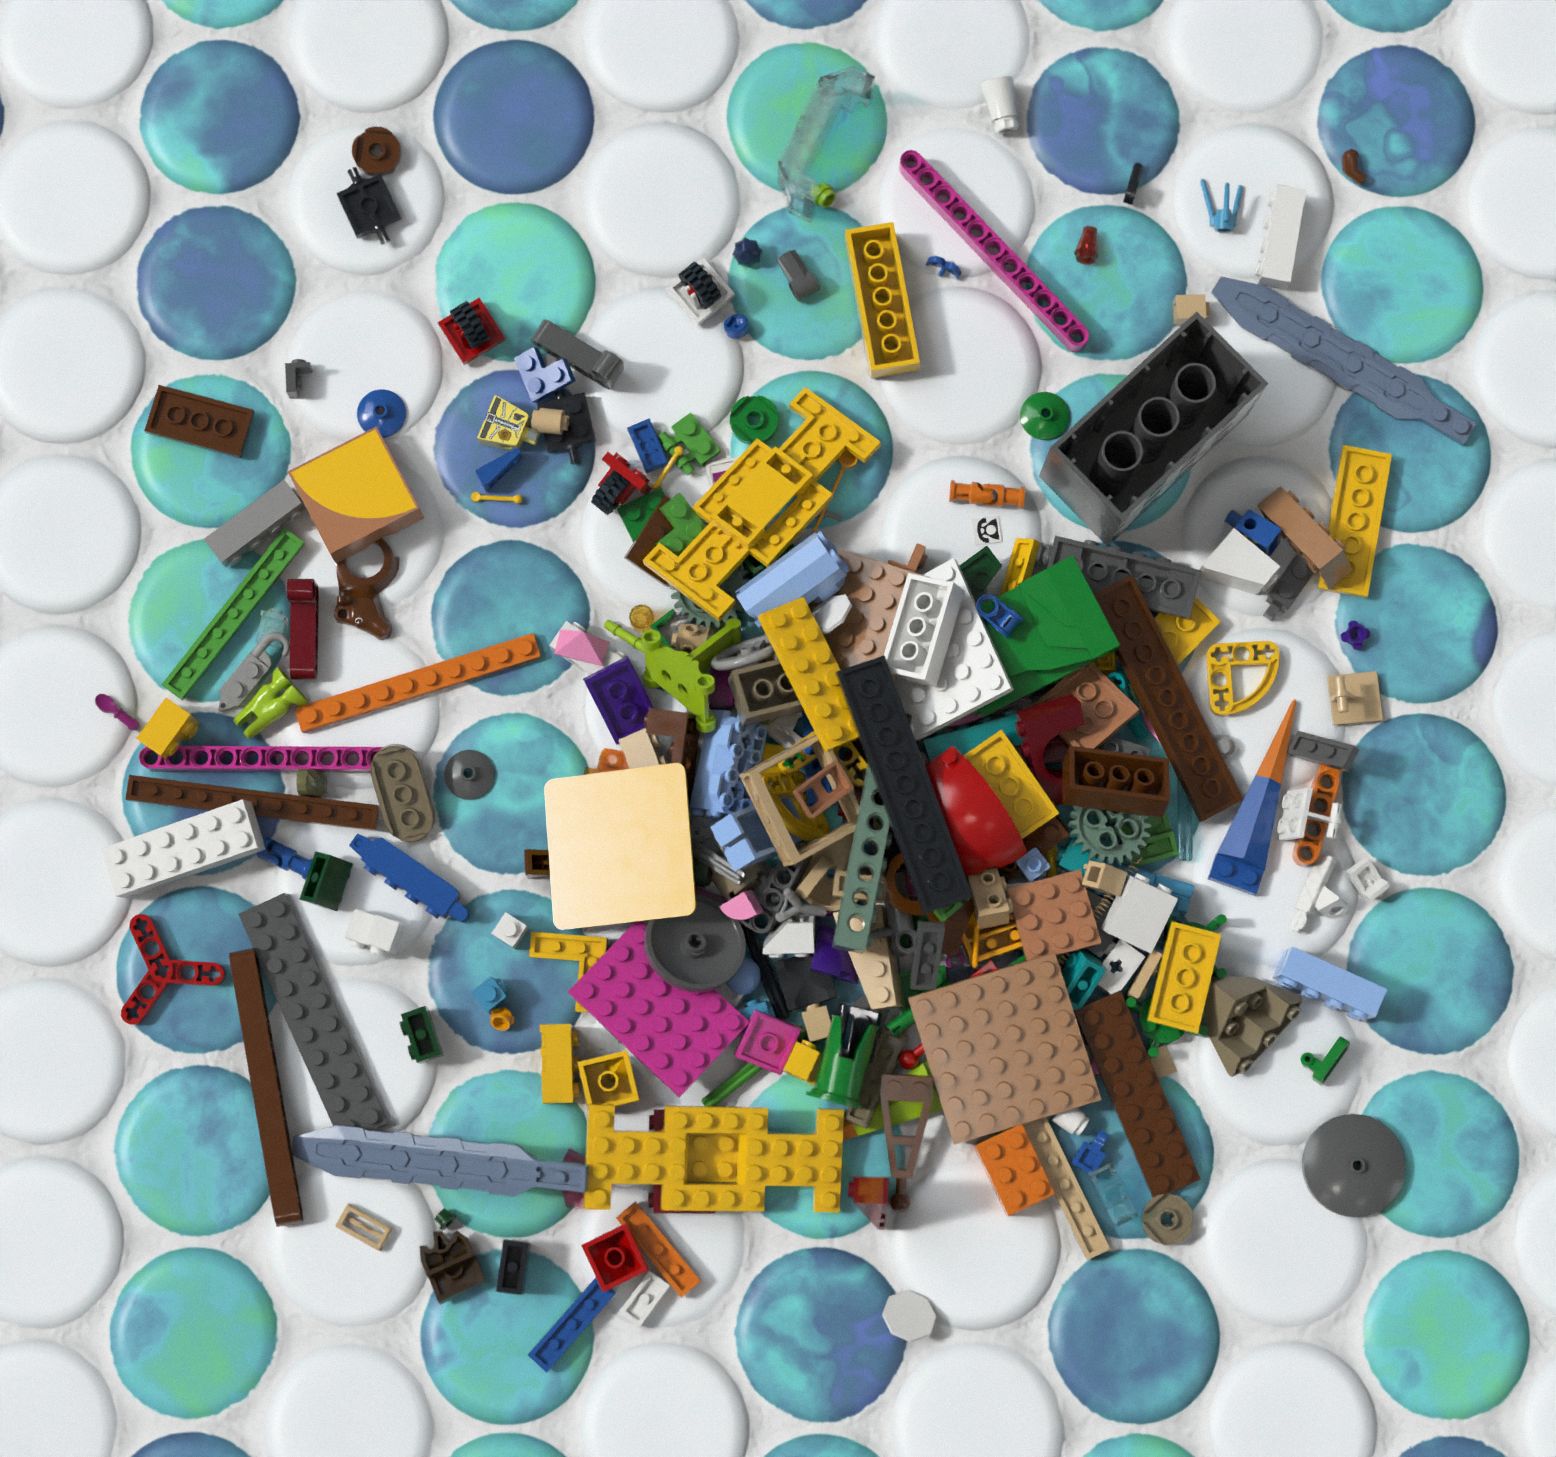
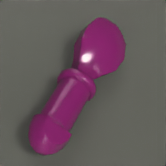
M105 694L96 696L95 705L99 710L104 713H113L114 718L120 720L130 730L134 731L139 728L138 721L124 712L122 708L118 709L111 697Z

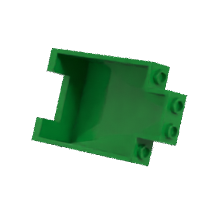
M1073 555L1019 583L1018 587L998 596L1002 602L1009 605L1025 619L1023 623L1020 622L1010 633L1011 637L1009 639L998 632L990 622L982 617L1014 691L977 709L974 713L976 716L981 714L982 718L985 719L1119 649L1120 644ZM990 600L982 604L983 610L986 613H992L995 609V602ZM1011 617V618L1008 620V622L1004 625L1005 627H1006V625L1012 620V617Z

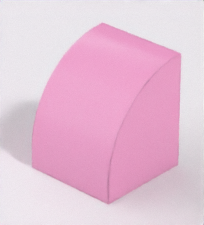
M752 890L745 891L719 906L725 915L737 920L752 918L764 912Z

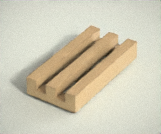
M351 1204L346 1205L335 1227L378 1251H381L393 1230L392 1227ZM349 1211L385 1230L384 1233L381 1234L348 1215ZM344 1220L379 1238V1242L376 1243L343 1224Z

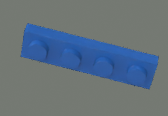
M595 1278L530 1351L528 1356L547 1373L616 1293L612 1289L603 1292L597 1278Z

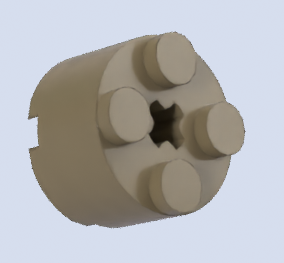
M761 862L741 869L747 874V879L742 885L735 884L711 869L713 873L711 880L728 902L745 891H754L762 884L760 878L763 875L766 878L769 877V872Z

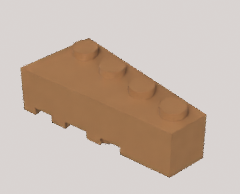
M1280 486L1259 503L1258 507L1266 520L1282 529L1281 537L1283 539L1289 538L1287 542L1297 555L1304 554L1302 557L1309 565V568L1315 574L1320 573L1324 585L1330 590L1352 572L1344 553L1346 548L1339 539L1333 540L1329 536L1331 533L1322 522L1317 524L1313 520L1315 516L1306 506L1302 509L1298 505L1299 500L1292 491L1286 492Z

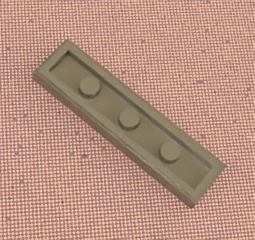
M883 1027L877 1040L873 1063H868L859 1097L860 1106H864L863 1110L848 1106L844 1114V1121L868 1129L880 1102L882 1073H893L908 1039L907 1035L901 1033L895 1038L889 1028Z

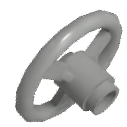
M767 635L759 636L719 652L712 658L711 667L718 671L745 668L765 663L766 658L776 653L772 645H769L771 643Z

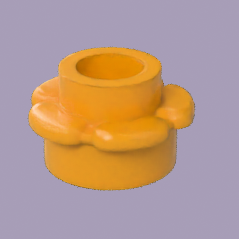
M495 1008L491 1011L490 1023L497 1030H508L515 1021L511 1011L507 1008Z

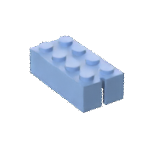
M791 797L780 798L784 806L801 821ZM754 805L733 812L710 827L716 841L721 847H725L726 851H724V854L734 872L778 855ZM789 833L794 843L805 841Z
M1295 947L1284 950L1273 975V979L1278 981L1277 985L1287 990L1292 988L1302 991L1301 996L1315 1001V998L1325 1002V1007L1334 1011L1344 1010L1348 1012L1347 1016L1359 1022L1376 1017L1387 991L1382 986Z

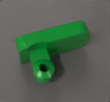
M1340 1036L1323 1059V1062L1314 1058L1313 1054L1308 1052L1301 1056L1302 1066L1314 1072L1312 1075L1313 1081L1321 1086L1325 1083L1347 1052L1350 1042Z

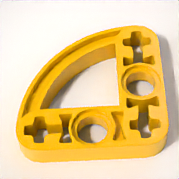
M1272 641L1217 643L1209 647L1205 659L1210 711L1216 716H1229L1240 713L1256 704L1267 693L1276 677L1279 666L1278 646ZM1253 647H1256L1255 652H1262L1265 647H1268V650L1273 651V654L1269 659H1266L1265 655H1257L1256 660H1253ZM1228 648H1231L1230 657L1232 662L1228 661L1229 656L1222 657L1219 662L1216 661L1215 657H1211V654L1216 649L1219 650L1220 654H1227L1229 652ZM1238 648L1247 649L1249 653L1247 660L1241 661L1236 657L1235 653ZM1267 665L1264 677L1256 690L1246 698L1233 703L1231 667ZM1220 673L1225 676L1226 684L1219 687L1213 683L1212 679L1215 674ZM1227 690V693L1222 694V701L1227 703L1228 706H1225L1223 711H1220V707L1215 706V703L1219 701V693L1214 695L1213 691L1221 692Z
M797 771L791 775L782 772L768 773L762 776L789 833L810 842L830 832L823 812L815 818L807 817L793 795L794 789L806 781V775L803 772ZM805 790L801 796L807 804V790ZM780 798H792L801 821L784 806Z

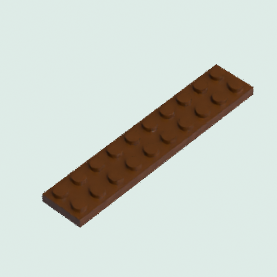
M1133 575L1094 593L1095 599L1120 644L1119 649L1115 652L1199 822L1243 800Z

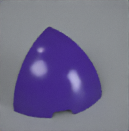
M820 924L810 971L834 976V979L858 984L859 977L848 951L832 948L835 929L825 924Z

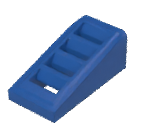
M515 448L476 469L475 473L485 492L489 491L523 458L519 448Z

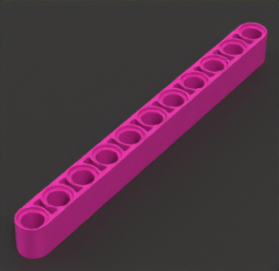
M907 150L903 152L900 158L899 172L906 181L1069 351L1075 353L1082 351L1089 339L1087 328L917 151ZM907 161H913L916 164V166L914 168H908L905 166L904 163ZM929 178L933 183L931 185H924L921 180ZM944 195L949 198V201L942 203L937 197ZM960 212L966 218L964 220H957L954 214ZM979 230L983 236L976 238L970 232ZM990 247L997 248L999 254L991 255L987 249ZM1013 265L1016 271L1012 273L1007 272L1004 266ZM1029 282L1033 288L1031 290H1024L1020 284ZM1041 299L1046 300L1049 306L1046 308L1040 307L1037 301ZM1062 317L1065 319L1066 324L1058 325L1055 323L1054 318ZM1074 334L1080 335L1083 341L1076 343L1072 341L1071 336Z
M146 746L139 753V762L142 766L154 772H297L298 769H314L321 772L370 773L372 760L375 754L383 747L179 746L172 756L168 755L164 759L158 755L156 763L149 765L147 763L148 756L156 752ZM177 753H182V762L178 765H173V756ZM202 753H207L208 761L204 765H198V756ZM232 753L234 756L232 763L223 765L222 759L224 755ZM253 753L258 754V762L254 765H248L247 759L249 755ZM279 753L283 754L284 761L280 765H273V757ZM301 754L309 755V761L305 765H298L297 760ZM327 754H334V762L331 765H323V757ZM358 754L360 756L358 764L348 765L349 756Z

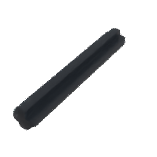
M744 927L743 932L746 944L753 961L760 968L761 981L774 1014L777 1018L785 1020L789 1018L790 1014L766 954H763V947L758 934L750 928Z

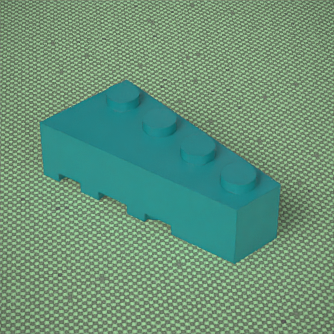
M1017 710L1002 713L1003 718L993 720L992 717L979 720L978 725L969 727L968 724L955 727L954 732L945 734L942 731L930 735L929 739L924 740L929 761H932L952 746L964 755L1001 729L1013 747H1018L1022 744V740L1018 736L1014 725L1017 722L1015 713Z

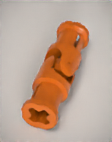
M951 480L949 502L954 500L969 501L970 504L981 503L997 507L1013 505L1023 509L1025 487L1021 486L1020 489L1007 488L1001 484L981 485L978 482L964 484ZM993 490H996L997 496L993 500Z

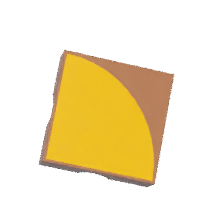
M377 426L288 471L335 563L368 548L380 538L393 535L424 519Z

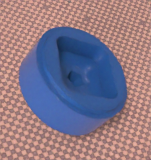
M741 314L729 316L724 322L726 335L732 339L744 337L749 331L747 318Z

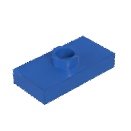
M650 418L627 427L646 474L667 466L669 463Z

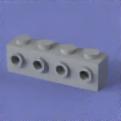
M282 480L204 538V541L225 567L228 565L233 566L242 559V555L248 550L253 551L261 546L262 540L267 536H274L283 528L282 525L287 521H294L299 518L305 507L286 481Z

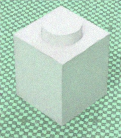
M505 912L492 934L516 949L529 928Z

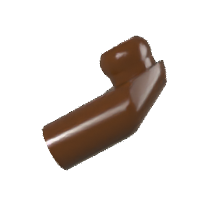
M1349 149L1342 156V171L1358 185H1361L1367 175L1358 169V152L1355 149Z

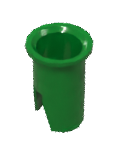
M832 1015V1022L814 1088L810 1092L806 1091L805 1095L863 1110L864 1106H860L859 1097L879 1027L868 1026L854 1052L853 1060L839 1057L842 1047V1017Z

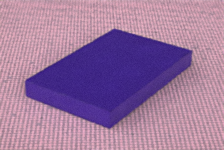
M628 656L583 678L616 745L619 744V739L645 728V715L649 713V708L654 707Z

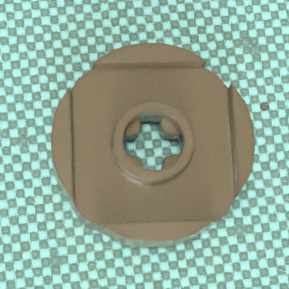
M1160 1194L1152 1197L1145 1204L1140 1219L1145 1234L1152 1241L1163 1245H1173L1182 1242L1190 1234L1193 1214L1189 1204L1180 1196ZM1163 1213L1166 1215L1171 1213L1173 1215L1171 1219L1173 1224L1171 1226L1161 1224V1215Z

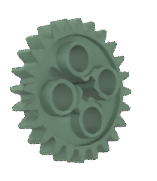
M742 563L719 587L735 599L736 603L721 619L720 622L723 621L725 625L730 617L738 619L736 612H745L735 592L750 581L743 579L747 575L746 570L739 571ZM670 585V589L677 591L671 594V599L679 600L674 604V608H683L680 612V617L688 614V624L695 619L697 620L696 626L706 623V628H710L711 624L714 623L717 630L720 628L719 621L703 609L696 608L694 602Z
M1073 806L1076 811H1071L1069 817L1074 820L1069 822L1068 827L1075 829L1071 831L1069 836L1077 837L1073 845H1081L1083 847L1080 851L1081 855L1086 852L1089 853L1088 861L1096 857L1097 862L1102 863L1103 860H1106L1107 864L1111 866L1115 860L1117 865L1121 866L1124 858L1129 863L1133 859L1132 855L1138 857L1141 853L1139 849L1146 847L1147 844L1143 840H1148L1150 834L1145 831H1148L1151 825L1144 823L1150 816L1123 812L1114 814L1108 810H1102L1101 812L1099 809ZM1093 816L1097 819L1098 824H1090L1087 817ZM1106 823H1107L1108 825H1111V824H1112V825L1114 826V828H1112L1111 826H1110V827H1106L1105 824H1106ZM1121 827L1130 828L1132 835L1124 834ZM1100 838L1108 839L1111 846L1106 847L1102 845Z

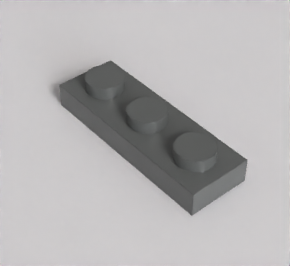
M1297 731L1287 753L1294 758L1349 772L1359 749L1354 745Z
M918 921L910 989H936L945 931L944 923Z

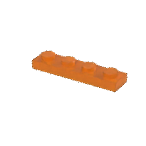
M636 1201L616 1217L621 1225L628 1223L638 1246L681 1298L701 1282Z

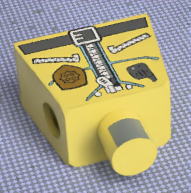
M495 395L477 439L481 445L513 450L515 448L520 449L523 441L536 445L540 432L529 428L531 422L529 414Z

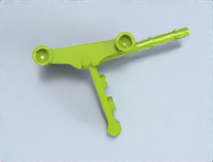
M731 618L727 620L725 627L690 654L673 650L661 643V635L656 630H646L641 634L640 638L611 620H607L604 623V628L610 631L612 635L618 636L632 645L634 649L645 653L646 670L643 673V681L646 687L658 688L661 686L697 716L696 728L698 731L709 733L715 730L716 716L710 710L708 704V695L715 690V680L713 676L704 673L711 667V661L715 655L742 641L741 621L739 619Z

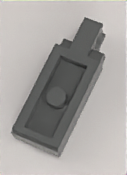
M1297 555L1267 596L1266 602L1270 606L1263 616L1270 621L1278 611L1284 614L1291 607L1314 574L1306 561Z

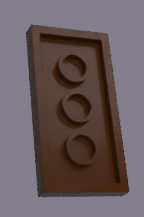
M158 385L144 431L150 435L241 459L255 412L249 408Z

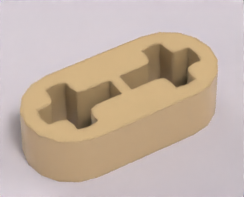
M823 855L797 888L795 894L805 901L834 862Z

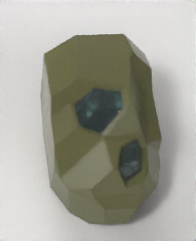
M298 769L296 781L298 795L320 798L327 792V779L321 771Z

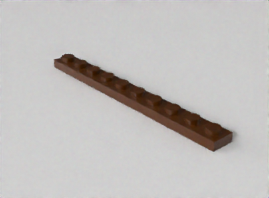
M129 775L125 798L127 801L210 811L244 799L252 802L256 817L370 831L377 830L379 805Z

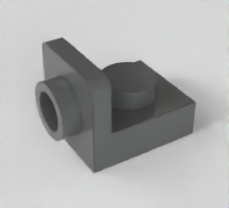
M295 359L291 363H285L286 392L289 398H299V390H303L302 375L298 374L313 373L311 363L306 362L304 359Z

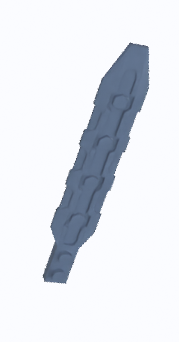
M1221 276L1211 293L1240 327L1258 338L1266 339L1291 354L1292 358L1302 364H1308L1332 378L1334 383L1344 389L1352 390L1375 404L1376 408L1393 418L1421 421L1462 446L1476 426V422L1435 399L1422 378L1404 367H1398L1374 353L1373 349L1360 341L1355 342L1331 327V324L1321 318L1313 317L1289 303L1287 298L1267 286Z
M334 1125L293 1136L292 1155L333 1176L358 1179L369 1177L391 1180L393 1183L410 1184V1182L438 1185L440 1188L458 1190L459 1188L473 1189L505 1196H516L533 1187L584 1193L588 1190L589 1165L538 1159L516 1144L498 1142L487 1144L462 1141L461 1138L453 1137L433 1138L415 1136L408 1132L395 1131L394 1133L370 1131L365 1130L363 1127Z

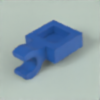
M1099 1129L1091 1145L1083 1141L1071 1163L1094 1176L1106 1156L1100 1150L1109 1135Z

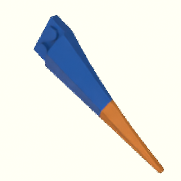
M1296 699L1291 702L1214 856L1207 878L1253 896L1258 892L1266 868Z

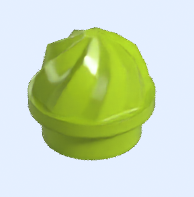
M820 183L813 187L811 197L816 206L827 208L834 202L836 193L831 185Z

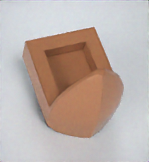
M917 543L908 565L888 560L887 563L916 573L918 568L923 569L928 555L924 554L926 547Z

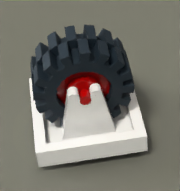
M704 257L698 262L691 263L678 274L679 277L666 287V291L696 326H699L735 297V293Z

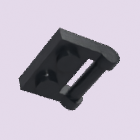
M838 1003L837 1011H839V1016L842 1017V1047L849 1014L854 1015L848 1049L841 1047L839 1056L853 1059L854 1052L868 1026H877L880 1030L883 1013ZM877 1030L869 1063H873L879 1030Z

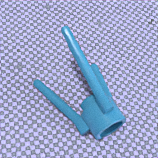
M1201 179L1200 183L1210 217V226H1214L1216 232L1233 231L1234 226H1237V213L1243 186H1238L1233 211L1229 209L1230 184L1228 182L1225 183L1224 209L1217 210L1215 215L1204 179Z

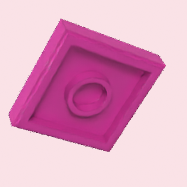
M754 1009L749 1020L750 1023L744 1030L734 1056L781 1075L802 1029L799 1026Z

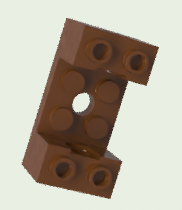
M649 708V713H646L644 718L646 733L675 737L674 742L670 745L671 763H679L686 770L688 805L690 807L700 731L696 728L697 716L692 713Z

